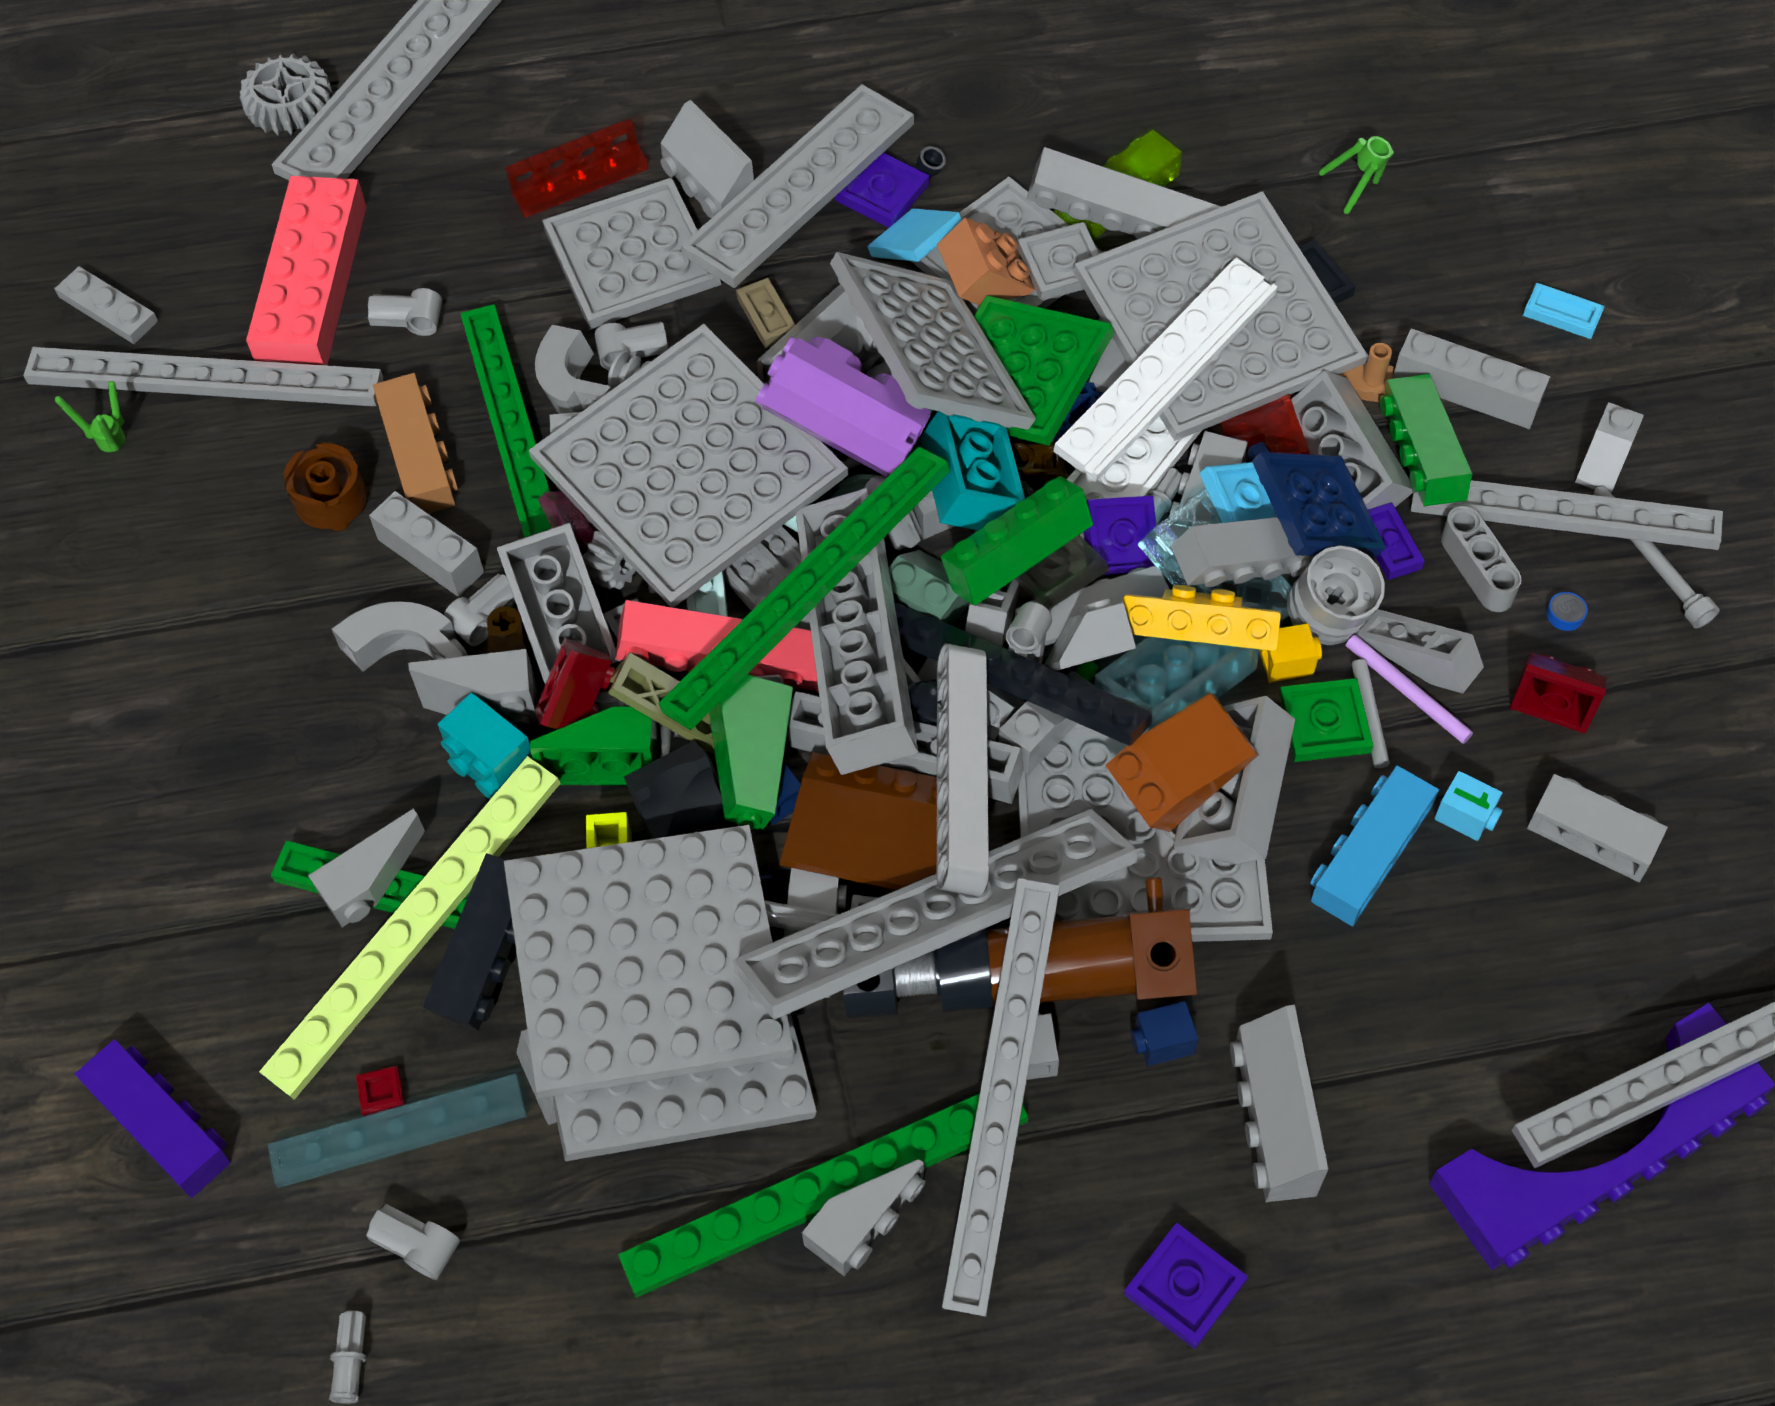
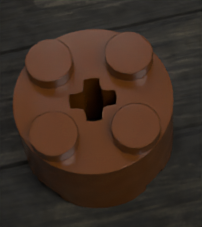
M332 443L316 444V449L307 452L303 449L297 452L287 463L283 476L287 493L298 518L314 528L332 529L334 531L345 530L349 527L351 521L361 513L367 499V489L353 456L344 447Z

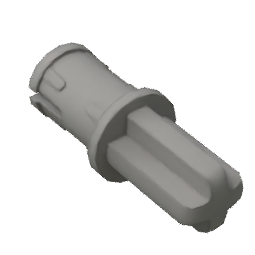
M1170 468L1157 487L1148 493V496H1153L1156 527L1164 513L1171 510L1172 500L1180 486L1183 475L1175 468Z
M345 1311L339 1317L336 1352L330 1355L331 1361H334L329 1400L335 1403L350 1404L356 1403L359 1400L358 1390L361 1363H364L367 1357L365 1354H362L366 1316L363 1312Z

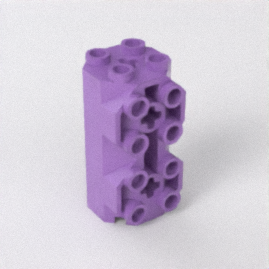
M791 336L782 354L776 356L768 371V375L771 376L769 383L763 385L755 400V403L762 406V409L885 477H888L908 458L932 412L926 408L917 409L911 406L906 401L902 389L892 375L882 373L877 374L874 378L861 372L862 365L860 360L851 351L827 338L814 337L806 342Z

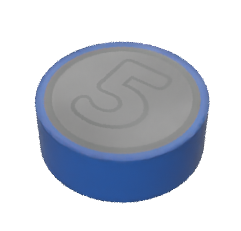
M1561 592L1551 598L1546 610V616L1554 627L1564 631H1572L1578 629L1583 624L1588 608L1580 596L1571 592Z

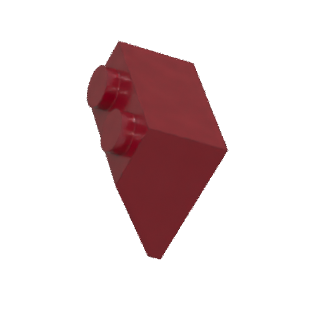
M564 638L535 708L539 723L547 727L560 729L596 714L599 709V703L595 702L599 690L600 688L607 689L614 673V667L610 666L612 660L609 655Z
M1530 652L1522 670L1510 709L1586 734L1605 695L1607 677L1596 674L1591 669L1585 667H1575L1557 661L1549 655H1539Z

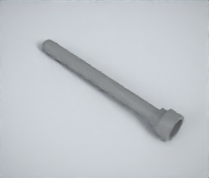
M1598 486L1593 492L1596 496L1615 498L1604 486ZM1630 539L1684 603V617L1694 628H1700L1708 624L1717 616L1720 609L1708 596L1704 597L1702 594H1696L1653 542Z

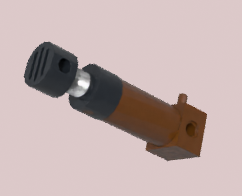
M1151 877L1145 880L1148 910L1125 912V916L1055 921L1052 929L1040 1003L1134 995L1137 999L1197 995L1189 909L1183 907L1165 909L1162 878ZM1010 925L984 928L879 974L880 983L875 987H867L860 982L844 989L843 994L847 1018L897 1015L898 997H904V995L911 997V995L918 996L919 994L922 996L923 994L930 995V993H937L938 996H941L943 1013L957 1010L993 1009V1006H996ZM1167 942L1170 947L1168 959L1161 963H1154L1150 956L1151 949L1156 943Z

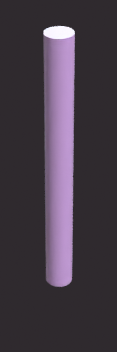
M1356 634L1347 641L1345 646L1360 659H1365L1372 669L1462 744L1470 739L1473 732Z

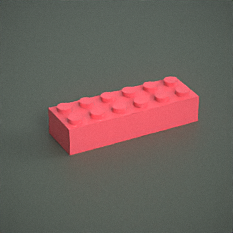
M290 176L246 339L254 361L328 365L367 207L358 179Z

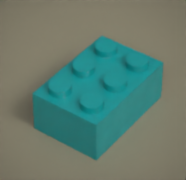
M938 411L920 437L923 449L948 461L950 472L932 489L939 522L980 530L988 522L995 520L1013 508L1019 501L1025 500L1007 428L993 422H978L969 417L955 414L949 416Z

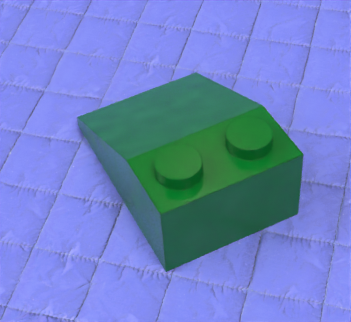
M626 705L625 707L613 706L530 741V751L535 762L558 777L560 785H627L624 776L660 758L661 744L656 721Z

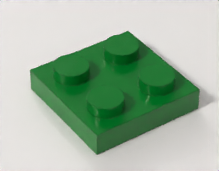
M1357 678L1280 687L1279 698L1281 707L1295 719L1290 742L1294 762L1372 753L1374 745Z

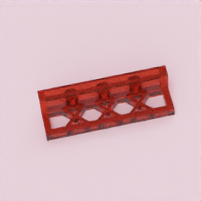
M628 119L507 166L505 170L511 195L523 217L526 218L648 169V163L637 144L635 126L631 119ZM626 134L627 140L615 145L611 144L616 137ZM595 147L591 154L584 157L580 156L585 149ZM560 159L564 160L560 166L553 169L549 168L553 162ZM529 171L533 172L528 179L517 182L516 176Z

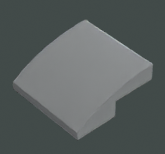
M781 526L723 570L725 583L752 611L758 597L768 596L802 562L800 544Z

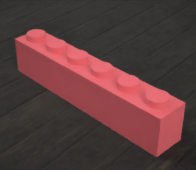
M625 600L620 617L615 659L624 660L630 652L651 665L665 667L669 671H691L743 619ZM793 628L747 675L779 674L784 684L792 686L793 690L804 689L819 693L811 630Z

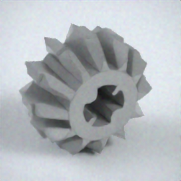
M595 531L594 539L591 543H586L588 546L587 552L582 555L589 577L593 580V583L602 588H616L620 590L625 582H632V575L636 570L600 532Z

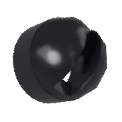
M933 146L923 148L917 158V169L929 175V177L936 176L942 171L946 163L944 153Z

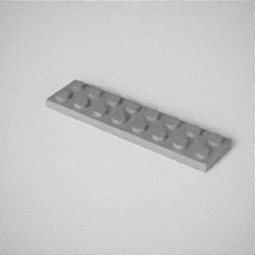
M861 84L681 245L682 255L735 288L914 125V114Z

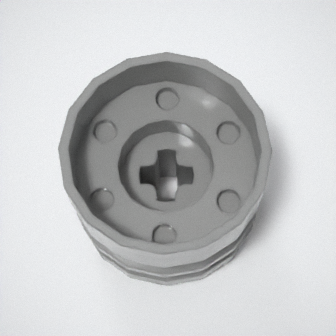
M1346 546L1326 548L1311 560L1287 595V611L1290 620L1294 626L1308 623L1312 636L1318 637L1320 644L1335 645L1344 643L1355 635L1379 608L1384 598L1385 581L1377 564L1370 556L1360 550Z

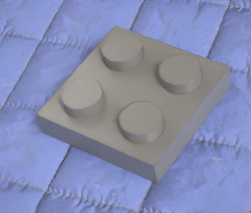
M1084 222L1018 239V251L1030 271L1029 276L1041 301L1084 290L1073 272L1074 265L1099 255Z

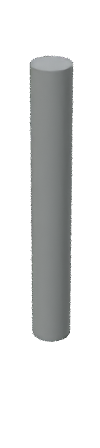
M1358 659L1353 661L1351 665L1354 678L1358 679L1374 745L1371 753L1375 768H1384L1390 762L1367 661L1365 659Z

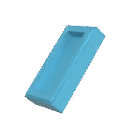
M1536 283L1523 316L1591 339L1605 306Z

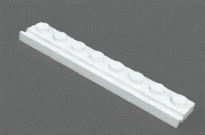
M1235 258L1055 443L1054 452L1082 473L1084 471L1092 476L1091 480L1096 483L1274 297L1278 286L1275 284L1269 285L1264 281L1265 277L1238 258Z

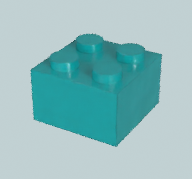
M472 692L437 724L443 738L440 743L449 754L448 763L451 768L462 777L468 774L474 779L476 787L488 799H491L527 756L533 760L528 737Z

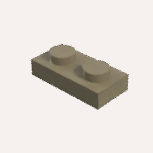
M769 278L736 290L737 299L765 349L772 347L795 326Z

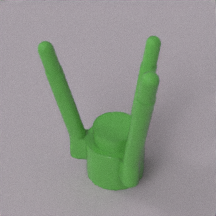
M1373 136L1366 141L1360 138L1352 148L1319 170V175L1323 176L1358 153V166L1365 173L1343 210L1345 214L1350 213L1372 175L1374 174L1373 184H1378L1388 160L1394 154L1391 145L1385 139Z
M114 381L108 382L112 415H97L92 421V425H89L62 397H55L56 403L84 431L87 438L95 440L100 450L115 452L123 446L126 439L121 428L124 424V419L120 413L118 394Z

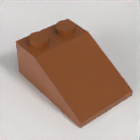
M1209 693L1141 735L1131 746L1125 747L1105 766L1148 826L1170 832L1259 756V754L1215 695Z

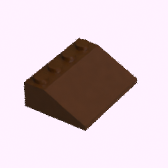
M812 752L800 785L780 859V866L899 890L936 874L937 777L879 765L841 775L830 755Z

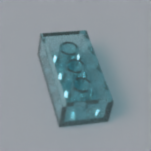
M1147 637L1136 645V649L1129 650L1095 675V687L1152 711V724L1144 731L1146 733L1209 693L1214 694L1217 699L1257 670L1259 649Z

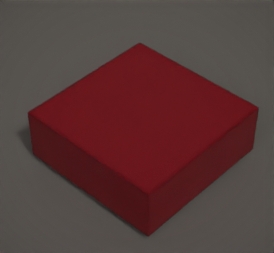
M397 1065L356 1075L361 1114L364 1119L406 1109L401 1074Z

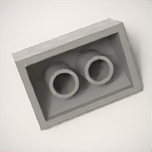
M691 100L687 101L661 141L663 156L661 165L666 174L670 177L674 176L681 183L685 193L689 197L694 196L701 203L707 216L712 218L754 181L752 160Z

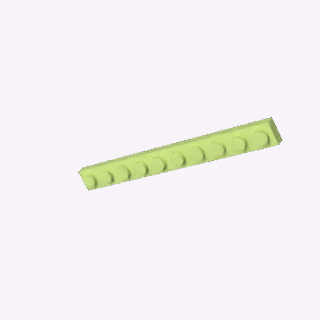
M527 756L259 1072L295 1100L471 891L485 854L488 853L499 857L561 784L558 777Z

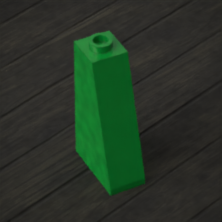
M746 675L709 712L725 820L735 822L738 826L749 825L750 830L764 829L775 815L793 692L792 686Z

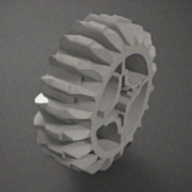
M281 53L278 59L271 60L267 57L265 64L256 63L255 71H247L246 79L241 81L240 100L245 115L248 116V119L251 120L255 127H261L265 133L273 130L278 136L283 131H288L292 135L296 129L303 130L332 97L327 74L321 69L317 61L311 62L307 56L299 59L294 53L289 58H284Z

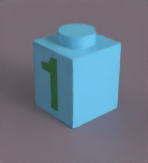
M1458 771L1441 801L1435 820L1478 841L1485 828L1493 831L1503 812L1502 809L1496 807L1503 792Z

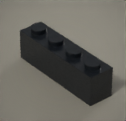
M488 853L484 856L423 1005V1008L437 1016L479 1030L481 1022H486L494 1007L492 995L497 983H502L508 973L510 960L507 958L512 945L515 944L504 861L506 860Z

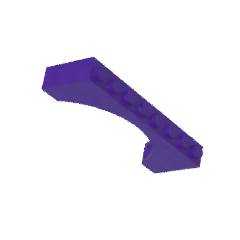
M1707 1003L1675 1023L1665 1037L1667 1051L1670 1052L1727 1024L1710 1003ZM1756 1062L1664 1106L1653 1131L1641 1143L1618 1158L1596 1167L1561 1173L1537 1172L1502 1164L1470 1149L1436 1170L1429 1185L1490 1269L1493 1271L1504 1263L1510 1269L1530 1255V1252L1527 1250L1529 1247L1539 1241L1545 1247L1565 1233L1563 1226L1575 1219L1580 1225L1589 1220L1600 1211L1597 1205L1605 1199L1610 1198L1615 1203L1625 1197L1634 1189V1186L1631 1184L1642 1176L1647 1181H1650L1669 1167L1666 1161L1678 1155L1683 1160L1693 1154L1702 1146V1143L1699 1141L1710 1133L1714 1138H1718L1736 1125L1733 1119L1744 1112L1747 1117H1751L1769 1104L1765 1097L1775 1087V1083L1759 1063Z

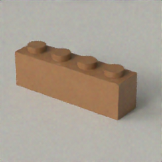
M415 373L372 384L406 499L427 514L454 507L455 502L451 492L458 490L452 469L445 471L442 464L449 462L443 440L436 442L434 435L441 432L435 413L427 414L426 407L432 406L426 385L418 386Z

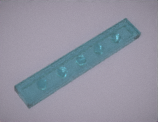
M512 1074L267 1144L274 1183L278 1188L527 1117L518 1077L516 1074Z

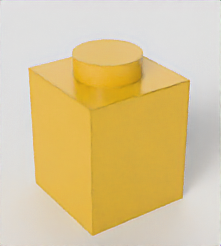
M1308 623L1279 628L1277 649L1274 651L1259 649L1269 683L1314 675L1317 661L1322 658L1319 638L1312 636Z

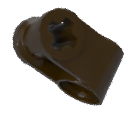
M1051 443L1050 446L1043 444H1011L1023 490H1039L1051 481V477L1056 479L1061 476L1067 480L1070 476L1066 472L1067 461L1054 452L1055 443Z
M501 606L494 609L487 618L488 653L526 649L530 660L527 635L522 627V620L518 611L509 606Z

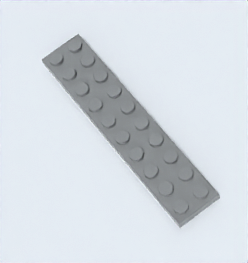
M418 0L272 163L274 173L287 180H290V176L347 179L502 0Z
M1091 808L989 851L988 881L985 891L981 896L940 890L937 887L936 874L737 957L733 959L735 972L775 1020L1010 918L1018 878L1060 885L1058 895L1060 896L1136 863L1137 849Z

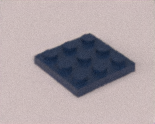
M1260 452L1252 460L1260 483L1268 495L1274 513L1278 517L1295 555L1316 556L1326 548L1346 546L1356 548L1370 557H1377L1386 549L1342 456Z

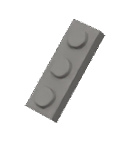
M80 266L54 288L59 298L132 344H135L158 322L154 312Z

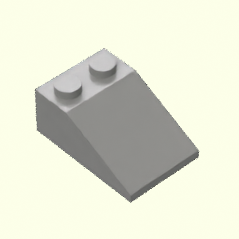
M526 649L408 663L409 672L423 708L447 715L472 692L519 731L525 732L531 728H540L535 711L538 703V687Z

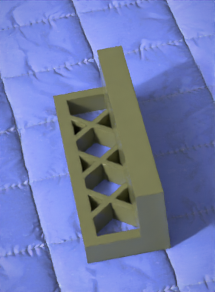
M629 652L615 669L610 679V682L613 684L608 694L689 741L695 740L701 748L715 755L709 713L691 731L663 714L658 703L680 681Z

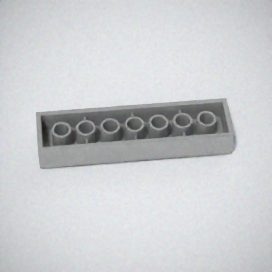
M867 488L805 506L795 513L802 561L870 495ZM883 538L809 612L825 743L841 775L918 754Z

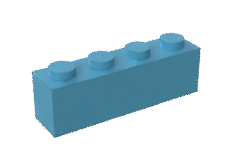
M1399 766L1395 767L1389 778L1382 775L1371 792V796L1375 798L1370 806L1362 804L1352 819L1351 825L1355 828L1349 837L1342 834L1331 851V855L1335 857L1330 865L1326 866L1322 863L1310 882L1315 887L1311 902L1353 927L1431 810L1439 789Z

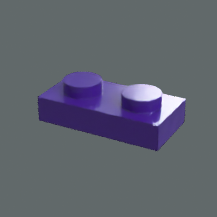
M1393 503L1369 509L1368 512L1386 547L1375 558L1387 580L1421 570L1425 561Z

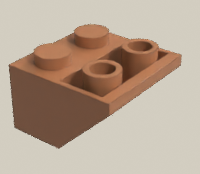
M965 217L937 244L956 291L962 299L980 306L986 295L1010 300L1029 295L1035 290L1029 278L1030 271L1018 254V244L1008 233L1002 234L991 229L983 222L977 223Z

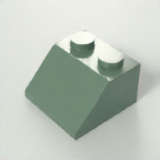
M921 550L897 556L889 567L893 598L896 602L952 626L970 604L952 591L943 562Z

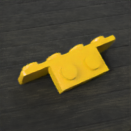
M1175 585L1172 590L1165 589L1163 598L1125 594L1123 596L1122 603L1124 602L1132 635L1271 651L1277 649L1281 613L1275 610L1242 607L1243 598L1235 597V593L1232 591L1216 589L1212 590L1211 594L1197 593L1196 588L1191 586Z

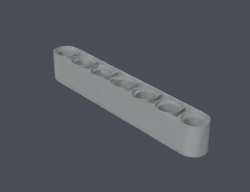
M945 643L941 648L937 663L938 701L941 700V705L937 704L936 880L937 887L940 890L981 896L985 891L989 873L986 653L983 650Z

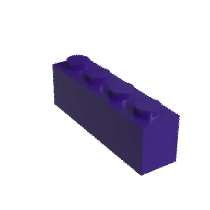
M114 1039L74 1074L192 1199L231 1163L222 1152L227 1144L211 1127L205 1132L202 1131L196 1124L201 1117L184 1099L177 1105L169 1096L174 1091L172 1086L158 1072L151 1077L143 1069L148 1062L132 1045L125 1050Z

